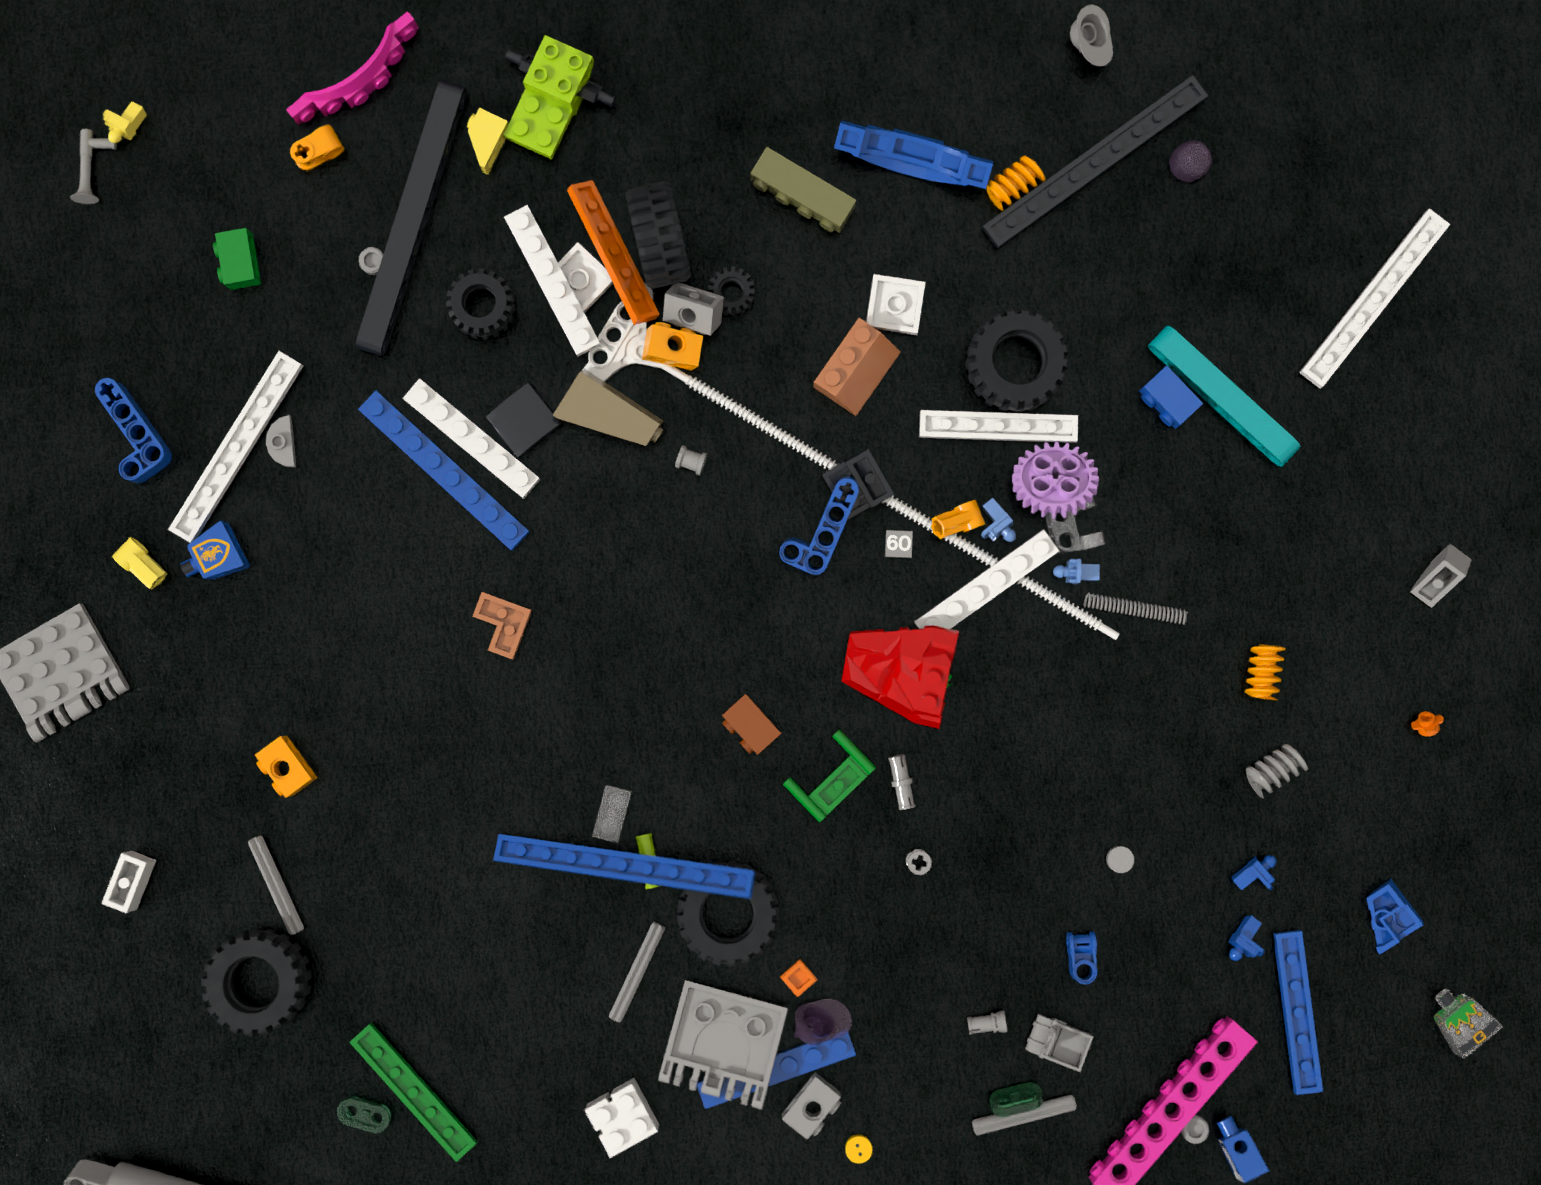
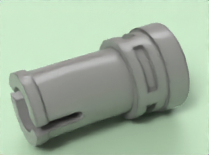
M1004 1011L996 1012V1014L991 1013V1015L967 1017L970 1035L993 1031V1033H996V1031L1007 1032Z

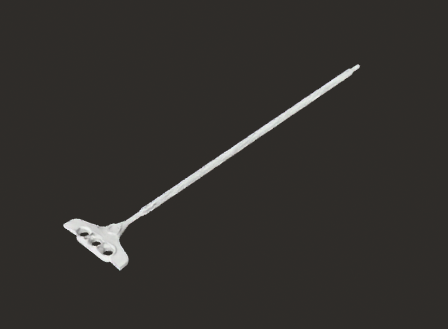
M645 284V286H646V288H647V290H648V292H649V294H650V296H651V298H652V300H653V292H652V289H651L650 287H647V285ZM623 302L617 305L599 334L598 340L601 345L589 351V362L584 369L604 382L615 372L631 364L637 363L662 368L684 381L686 385L689 384V388L694 387V391L699 390V394L702 392L703 396L707 395L708 399L712 398L713 402L717 401L716 404L720 403L721 407H726V410L729 408L730 412L734 411V415L739 414V418L741 416L744 417V421L747 419L748 423L752 422L753 426L757 425L756 428H762L761 431L765 430L766 434L769 432L771 437L774 435V439L779 438V442L784 441V445L787 443L789 444L788 447L792 446L793 450L797 449V452H802L801 455L806 454V458L808 456L811 457L810 460L814 459L815 463L819 462V466L824 465V469L826 467L830 469L837 465L835 460L832 462L831 458L827 459V455L822 456V452L820 454L817 453V449L814 451L813 447L809 448L808 444L804 445V442H799L800 439L796 440L795 436L792 438L790 433L786 434L787 431L782 432V428L777 429V425L775 427L772 426L773 423L769 424L768 420L764 421L763 417L759 418L760 415L756 416L755 412H750V409L747 411L746 407L742 408V404L737 405V401L735 403L732 402L733 399L729 400L728 396L724 397L723 393L720 395V391L715 392V388L710 389V385L708 387L705 386L706 383L702 384V381H697L696 377L692 378V376L673 366L642 360L647 322L634 325L631 319H622L620 312L625 307ZM616 328L621 331L619 341L610 342L607 339V332L610 329ZM597 351H605L608 355L607 361L604 364H596L593 361L594 354ZM894 495L882 502L883 504L886 502V506L891 505V509L896 508V512L898 510L901 511L900 514L904 513L905 517L909 516L910 520L911 518L914 519L913 522H919L918 525L922 524L923 528L926 526L927 530H932L930 517L926 518L925 514L921 515L920 511L919 513L916 512L917 509H911L912 506L908 507L907 503L904 505L903 501L899 502V498L894 499ZM957 533L945 537V541L949 540L950 544L953 542L955 547L958 545V549L963 548V552L968 551V555L970 553L973 554L972 557L976 556V560L981 559V563L986 562V566L988 564L993 566L998 562L997 557L994 559L992 554L991 556L988 555L989 552L984 553V549L979 550V546L976 548L974 547L975 544L971 545V541L966 542V538L963 540L961 535L959 537L956 536ZM1024 576L1018 580V585L1021 583L1022 587L1026 586L1027 590L1031 589L1030 592H1036L1035 595L1039 594L1040 598L1043 596L1045 601L1048 599V603L1053 602V606L1058 605V609L1060 607L1063 608V612L1066 610L1067 614L1071 613L1072 617L1076 616L1077 620L1078 618L1081 619L1080 622L1084 621L1085 625L1090 624V628L1093 626L1094 630L1098 629L1115 640L1118 638L1120 633L1101 623V619L1099 621L1096 620L1097 617L1093 618V614L1088 615V611L1083 612L1084 609H1078L1079 606L1075 607L1074 603L1070 604L1069 600L1066 602V598L1061 599V595L1056 596V592L1054 594L1051 593V589L1048 591L1047 587L1043 588L1042 584L1038 585L1037 581L1036 583L1033 582L1034 579L1030 580L1029 576Z

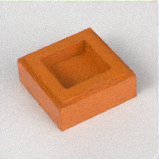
M801 959L796 961L780 976L797 997L818 980Z

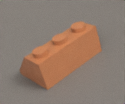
M858 318L814 381L813 387L857 416L901 352L881 332L861 318Z

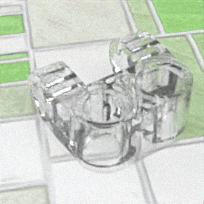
M1094 497L1092 503L1086 502V509L1096 506ZM1077 507V512L1083 510ZM1067 511V516L1063 522L1056 521L1052 518L1051 513L1047 512L1046 522L1050 538L1058 548L1059 553L1083 551L1106 545L1103 532L1079 537L1074 515L1070 511ZM1061 534H1067L1071 537L1072 544L1069 548H1065L1060 544L1059 538Z

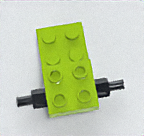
M546 35L535 56L529 53L523 56L511 49L507 51L505 59L518 64L519 70L527 73L523 80L525 91L504 133V138L552 159L572 116L576 115L583 98L592 103L598 100L610 107L615 103L616 96L602 91V86L589 81L594 64L593 56Z

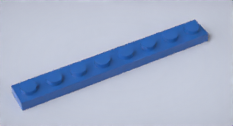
M375 390L360 406L358 410L511 551L529 534V530L379 392Z

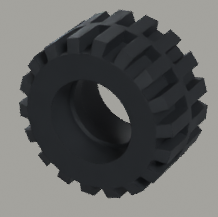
M474 269L468 270L469 274L466 276L463 273L458 276L460 280L452 282L451 286L453 289L452 291L448 290L447 297L449 301H446V307L449 309L448 314L456 326L463 333L469 334L475 339L482 337L485 340L489 339L491 335L494 337L499 336L498 332L501 330L505 332L508 329V322L512 323L514 320L513 313H516L515 297L505 280L501 276L498 277L495 272L490 270L488 273L485 269H479V272H475ZM482 291L494 294L496 303L490 314L477 318L468 313L467 305L474 294Z

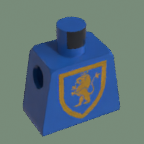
M224 521L216 523L188 544L187 548L192 558L180 563L181 569L187 577L200 572L203 579L213 580L251 567L229 523Z

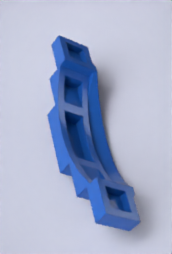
M842 120L834 146L835 149L850 152L857 158L899 173L931 181L962 186L973 185L984 189L987 187L994 162L969 155V151L944 145V142L895 128L891 131L872 125L864 127Z

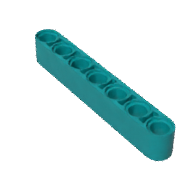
M1165 326L1148 345L1149 349L1273 463L1283 467L1301 447L1293 436L1175 329Z

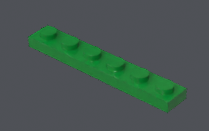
M372 1022L350 1041V1044L456 1162L476 1145L478 1141Z

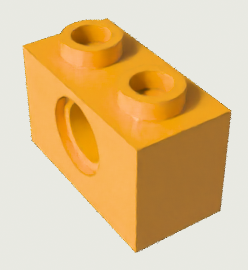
M656 322L655 325H651L646 330L642 360L692 371L699 365L703 336L696 334V331L688 328L676 330L671 329V325L667 323ZM668 339H672L677 343V351L669 348Z
M288 736L278 737L255 754L259 760L256 762L259 769L265 775L269 774L274 781L272 783L274 790L280 796L284 795L285 798L294 796L318 778ZM282 761H286L289 764L290 769L287 775H283L279 771V765Z

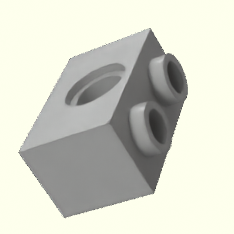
M682 283L673 284L665 293L663 321L672 323L677 327L694 330L699 334L711 336L721 324L724 297Z
M814 1072L784 1110L782 1120L806 1139L811 1134L816 1136L824 1126L822 1120L828 1113L832 1115L840 1106V1092ZM811 1101H815L820 1104L821 1108L816 1113H810L806 1110V1105Z

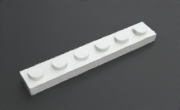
M528 205L505 216L504 218L577 357L601 345Z
M420 378L403 397L406 402L523 499L539 482L540 478Z
M921 410L919 438L1076 443L1078 441V415Z
M1043 529L914 621L919 629H924L925 626L930 625L951 629L1059 552L1058 548Z

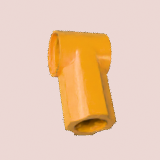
M972 500L955 507L952 511L932 518L931 528L934 535L942 539L961 531L965 533L984 525L985 521L976 500Z

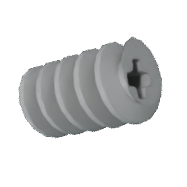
M1284 744L1281 747V751L1275 750L1272 752L1273 757L1265 756L1264 763L1257 761L1255 768L1251 766L1246 768L1248 781L1261 798H1264L1262 789L1269 793L1273 792L1270 784L1273 783L1278 788L1281 787V777L1286 782H1289V772L1296 777L1299 776L1297 767H1301L1304 771L1308 770L1307 764L1296 749Z

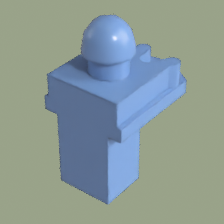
M992 498L983 505V510L994 523L987 527L981 536L984 539L990 537L992 541H995L999 536L1003 535L1006 541L1012 542L1016 539V533L1011 529L1013 520Z
M1070 559L1066 562V566L1058 565L1053 570L1056 577H1066V583L1079 584L1081 581H1099L1100 565L1081 564V559Z

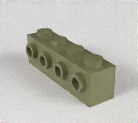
M768 147L765 148L750 173L754 187L762 192L770 191L775 194V199L784 205L790 203L797 207V211L802 216L808 219L814 217L820 221L819 224L824 229L830 232L835 230L840 233L856 207V199Z

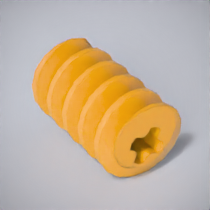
M1022 156L1019 159V163H1012L1011 169L1005 168L1003 175L997 174L994 177V181L988 180L986 189L993 203L1003 211L1002 202H1005L1008 206L1012 205L1010 196L1019 200V190L1027 194L1029 193L1028 183L1033 188H1036L1035 178L1042 182L1046 179L1042 170L1033 159Z
M1263 644L1251 648V652L1258 656L1249 658V661L1255 664L1256 667L1248 669V672L1255 677L1246 679V682L1253 686V688L1245 689L1246 694L1255 698L1279 701L1272 697L1271 694L1280 692V689L1273 686V683L1281 682V678L1275 676L1274 673L1283 671V668L1277 666L1276 662L1284 661V657L1278 655L1277 652L1284 651L1286 648Z

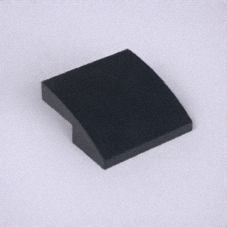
M530 382L513 393L486 416L517 457H522L536 443L545 439L562 424L558 418L553 416L554 412Z
M869 449L821 473L832 493L839 479L844 476H852L858 482L860 487L859 493L848 519L894 495ZM847 482L845 486L840 485L844 489L840 498L843 502H845L849 492L854 493V490L851 489V483Z

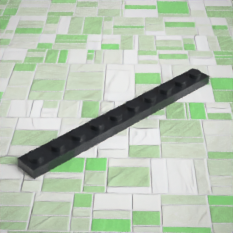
M1192 75L983 225L982 229L998 249L1208 97L1207 93Z

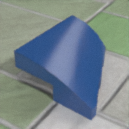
M1392 879L1367 896L1368 908L1371 911L1372 928L1376 937V949L1379 954L1398 944L1402 938L1424 925V921Z

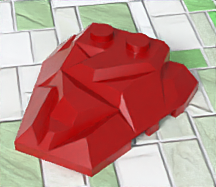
M934 625L909 630V627H903L899 631L885 632L884 629L851 631L842 682L913 723L940 729L945 706L944 698L951 663L955 656L959 631Z

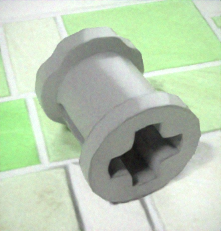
M682 445L675 467H684L696 471L697 475H701L707 453L703 452L700 454L688 450L686 446Z
M914 849L908 853L906 864L912 873L923 875L930 870L931 859L925 851ZM918 855H921L925 864L920 865L919 869H916L912 859H917Z

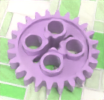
M1057 441L1054 447H1050L1045 442L1044 449H1040L1035 445L1034 453L1026 450L1025 458H1018V465H1014V474H1012L1013 492H1017V500H1023L1024 508L1032 505L1031 513L1041 510V517L1050 512L1053 519L1056 518L1057 513H1061L1063 518H1066L1067 511L1076 515L1077 507L1085 510L1086 502H1093V495L1097 494L1099 477L1097 476L1098 468L1094 467L1093 459L1087 460V452L1079 455L1078 446L1073 450H1069V443L1060 448Z

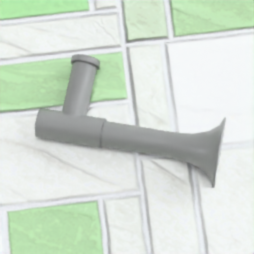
M89 129L81 130L80 183L77 193L70 196L72 201L82 204H94L99 201L92 194L90 186L92 149L117 148V143L110 142L108 138H93V131Z

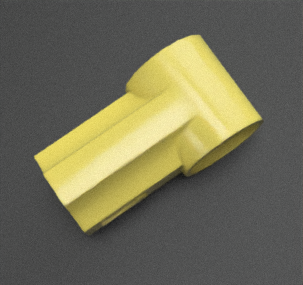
M130 537L112 557L125 570L131 571L149 589H153L162 583L168 573L148 555V550L139 541Z

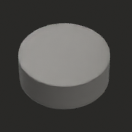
M374 247L366 248L359 256L360 267L370 275H377L383 253Z
M1115 846L1108 851L1106 862L1111 870L1117 873H1125L1132 868L1134 856L1128 848Z
M1195 1115L1182 1129L1181 1133L1187 1141L1197 1144L1207 1138L1209 1127L1202 1117Z

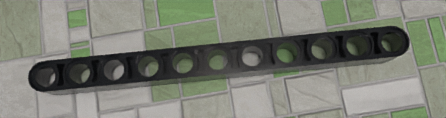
M440 80L437 85L356 340L357 349L383 356L386 352L467 96L466 87Z

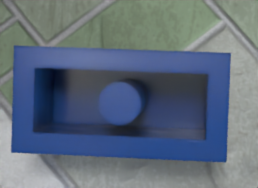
M1165 366L1139 390L1142 393V400L1149 407L1152 408L1154 406L1161 413L1159 415L1160 419L1169 427L1171 425L1174 428L1180 426L1203 404L1168 366Z

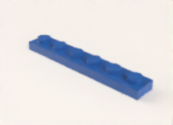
M1294 930L1273 933L1293 1091L1296 1095L1323 1092L1302 931Z
M847 1028L778 1052L768 1086L855 1056L856 1053ZM725 1077L720 1097L701 1093L704 1079L698 1081L697 1087L705 1109L729 1101L725 1099L730 1078ZM736 1080L735 1093L732 1099L742 1096L746 1082ZM752 1085L751 1093L755 1091L757 1085Z

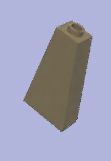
M586 369L579 372L553 414L558 419L647 446L650 441L655 443L663 432V429L660 428L663 423L662 419Z

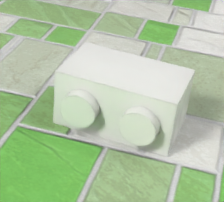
M134 851L121 853L102 904L124 913L137 910L156 860Z

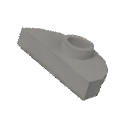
M287 415L279 418L271 425L266 436V446L268 453L276 462L286 467L296 468L292 416Z

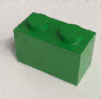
M247 228L215 233L216 242H213L215 256L220 261V267L217 268L219 281L230 290L261 285L253 234Z

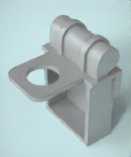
M1038 1014L1036 1021L1033 1023L1034 1026L1030 1037L1027 1039L1025 1050L1038 1055L1039 1058L1048 1059L1080 1072L1093 1036L1066 1025V1022L1053 1017L1050 1019Z

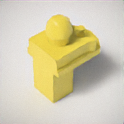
M131 101L122 116L105 110L103 120L110 127L109 141L117 143L122 139V136L128 140L135 136L137 128L146 117L142 106Z

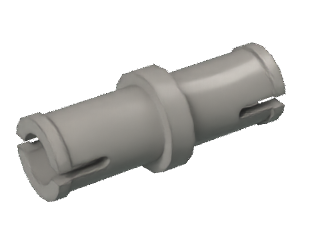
M905 754L889 757L893 775L891 783L892 787H895L898 808L899 810L913 808L915 803L910 785L913 782L912 777L908 775Z

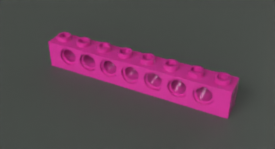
M1228 1016L1217 1021L1212 1028L1213 1033L1210 1037L1198 1043L1195 1048L1196 1053L1191 1059L1184 1060L1178 1067L1177 1071L1179 1073L1173 1080L1169 1079L1162 1085L1160 1095L1155 1100H1150L1144 1106L1142 1116L1137 1121L1133 1120L1126 1127V1134L1120 1141L1116 1140L1111 1144L1107 1151L1109 1154L1103 1161L1099 1160L1093 1165L1090 1170L1091 1175L1089 1176L1091 1182L1094 1185H1135L1255 1046L1257 1041ZM1223 1041H1227V1051L1218 1053V1045ZM1207 1061L1211 1062L1210 1071L1205 1074L1200 1073L1201 1064ZM1193 1082V1090L1188 1094H1184L1182 1092L1184 1084ZM1170 1102H1175L1176 1110L1171 1114H1166V1105ZM1151 1123H1159V1129L1156 1133H1147V1128ZM1133 1144H1142L1139 1153L1130 1154V1147ZM1116 1164H1124V1170L1121 1174H1112V1169Z

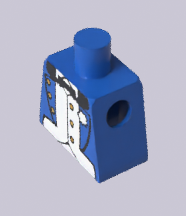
M1232 1116L1218 1121L1217 1124L1223 1134L1218 1139V1142L1236 1179L1245 1183L1268 1172L1248 1131L1244 1128L1238 1129ZM1239 1140L1241 1147L1235 1151L1234 1144Z

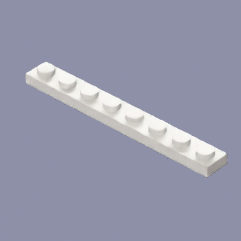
M1429 208L1299 373L1317 387L1322 388L1450 224Z
M278 351L168 530L190 543L199 536L301 371L302 364Z

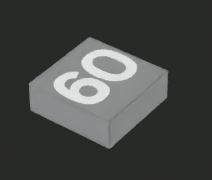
M886 530L885 557L912 558L913 531Z

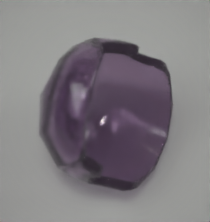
M1189 140L1182 143L1171 154L1169 160L1171 172L1177 179L1185 182H1193L1209 172L1213 162L1211 151L1201 141Z

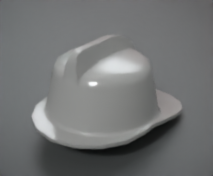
M1087 5L1080 10L1077 20L1071 26V41L1091 64L1099 67L1106 66L1113 56L1109 20L1100 7Z

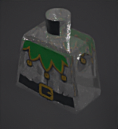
M1444 989L1435 996L1442 1009L1434 1015V1019L1453 1053L1463 1059L1503 1028L1501 1023L1474 999L1465 994H1460L1455 998L1448 989Z

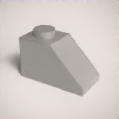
M1449 544L1431 561L1410 592L1432 608L1467 575L1471 559Z

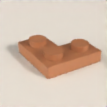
M481 592L472 617L497 625L488 651L514 660L532 610Z

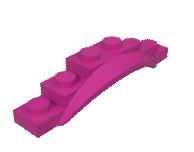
M407 11L395 22L388 25L384 37L374 54L352 75L328 88L305 92L295 103L288 107L286 110L297 124L300 125L302 122L311 120L318 109L325 117L329 113L333 114L341 108L344 101L351 108L355 105L359 106L368 99L371 92L384 87L392 76L387 66L399 62L402 54L405 53L401 42L411 39L419 28L414 18Z

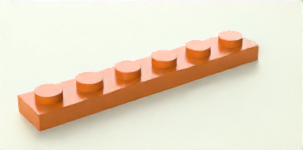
M593 180L570 185L567 191L633 324L636 325L655 320L659 316V312Z

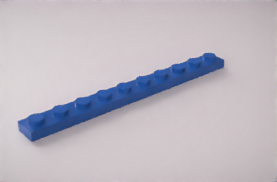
M498 834L493 859L496 862L747 899L752 898L756 872L753 870Z

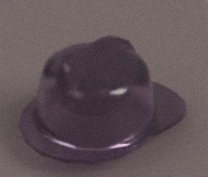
M822 999L799 1006L795 1013L796 1031L794 1037L795 1039L800 1038L809 1045H819L825 1041L839 1038L847 1034L852 1027L851 1014L845 1005L833 999Z

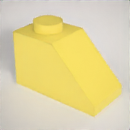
M479 108L477 113L472 114L467 128H469L468 133L479 165L484 173L489 174L506 140L504 133L509 123Z

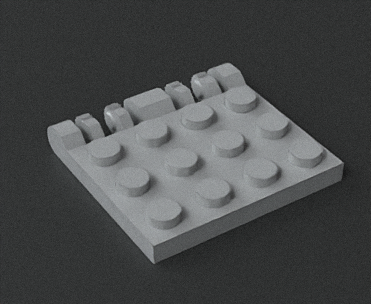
M81 603L0 649V680L25 722L26 730L36 743L45 739L47 733L51 735L56 732L55 725L48 715L50 712L54 711L59 723L65 727L71 722L67 713L72 720L76 721L92 711L89 702L94 708L100 707L102 703L94 689L95 686L100 684L104 695L109 700L114 699L116 693L121 695L130 689L90 615Z
M685 980L659 1074V1081L670 1083L674 1065L678 1063L673 1085L680 1086L683 1081L685 1066L694 1068L689 1083L690 1090H696L701 1070L706 1073L701 1093L720 1097L724 1079L728 1077L730 1080L726 1091V1100L731 1101L733 1098L736 1080L746 1082L741 1096V1104H748L752 1085H757L751 1107L762 1109L788 1008Z

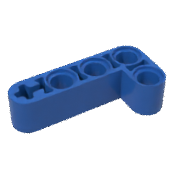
M110 378L101 379L96 384L95 393L135 449L133 453L120 462L119 473L126 480L135 483L145 482L170 463L172 459L171 451L126 387ZM111 391L113 395L119 400H116L115 398L109 396L111 394ZM129 407L130 415L123 419L122 411ZM144 428L145 436L138 440L137 432L139 429ZM159 449L161 455L158 460L153 461L152 453L154 450ZM138 464L139 471L132 477L130 473L131 467Z
M844 476L837 482L811 544L794 537L784 541L780 547L779 554L785 563L814 575L824 572L859 493L860 487L854 477ZM848 482L852 484L851 489L854 490V493L849 492L845 502H843L840 498L844 489L840 485L845 486ZM832 507L842 508L844 517L839 520L832 518L830 515ZM822 531L831 532L834 536L833 542L823 543L819 537ZM790 544L797 546L799 555L796 557L788 556L785 552V547ZM812 555H819L824 563L821 567H813L809 562V558Z

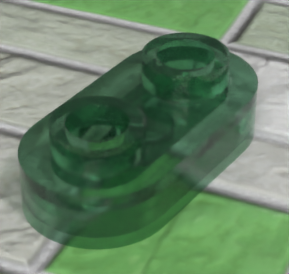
M1029 1082L996 1090L989 1098L991 1111L997 1116L1007 1117L1035 1110L1043 1103L1042 1089L1039 1085Z
M358 1097L346 1098L337 1109V1116L341 1123L371 1133L384 1131L391 1122V1113L386 1106ZM349 1106H354L357 1113L351 1114L348 1110ZM375 1113H379L382 1116L381 1122L374 1119Z

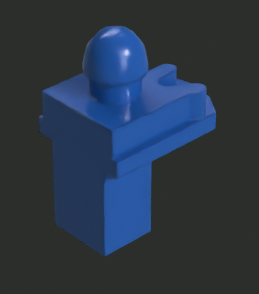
M1268 855L1260 862L1255 856L1231 878L1243 890L1258 877L1271 890L1273 889L1271 883L1275 879L1268 870L1276 865V858Z
M1252 915L1244 918L1228 941L1234 946L1229 953L1233 961L1240 960L1243 957L1242 954L1254 958L1265 953L1264 949L1251 940L1262 924Z

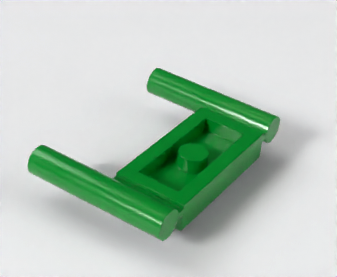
M840 729L832 737L850 756L809 796L791 777L783 783L789 792L818 822H821L876 768Z

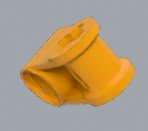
M325 125L296 141L290 149V154L299 168L311 170L323 162L340 155L344 147L331 125ZM303 152H306L308 155L305 159L301 155Z

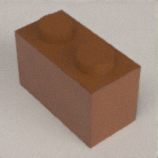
M746 694L722 715L725 718L722 724L732 735L737 732L743 738L740 744L749 754L754 751L758 755L781 734Z

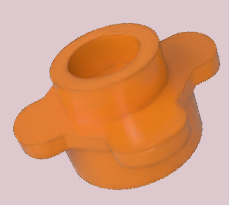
M1421 712L1418 719L1411 723V727L1414 730H1418L1422 736H1433L1439 732V724L1444 722V718L1442 715L1435 716L1430 712Z

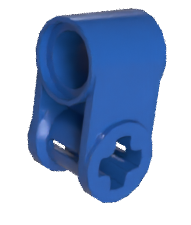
M1090 931L1089 934L1073 935L1072 932H1067L1066 944L1070 975L1081 984H1089L1097 976V942L1095 932ZM1078 943H1087L1084 945H1076ZM1081 964L1089 966V974L1084 978H1079L1077 975V968Z

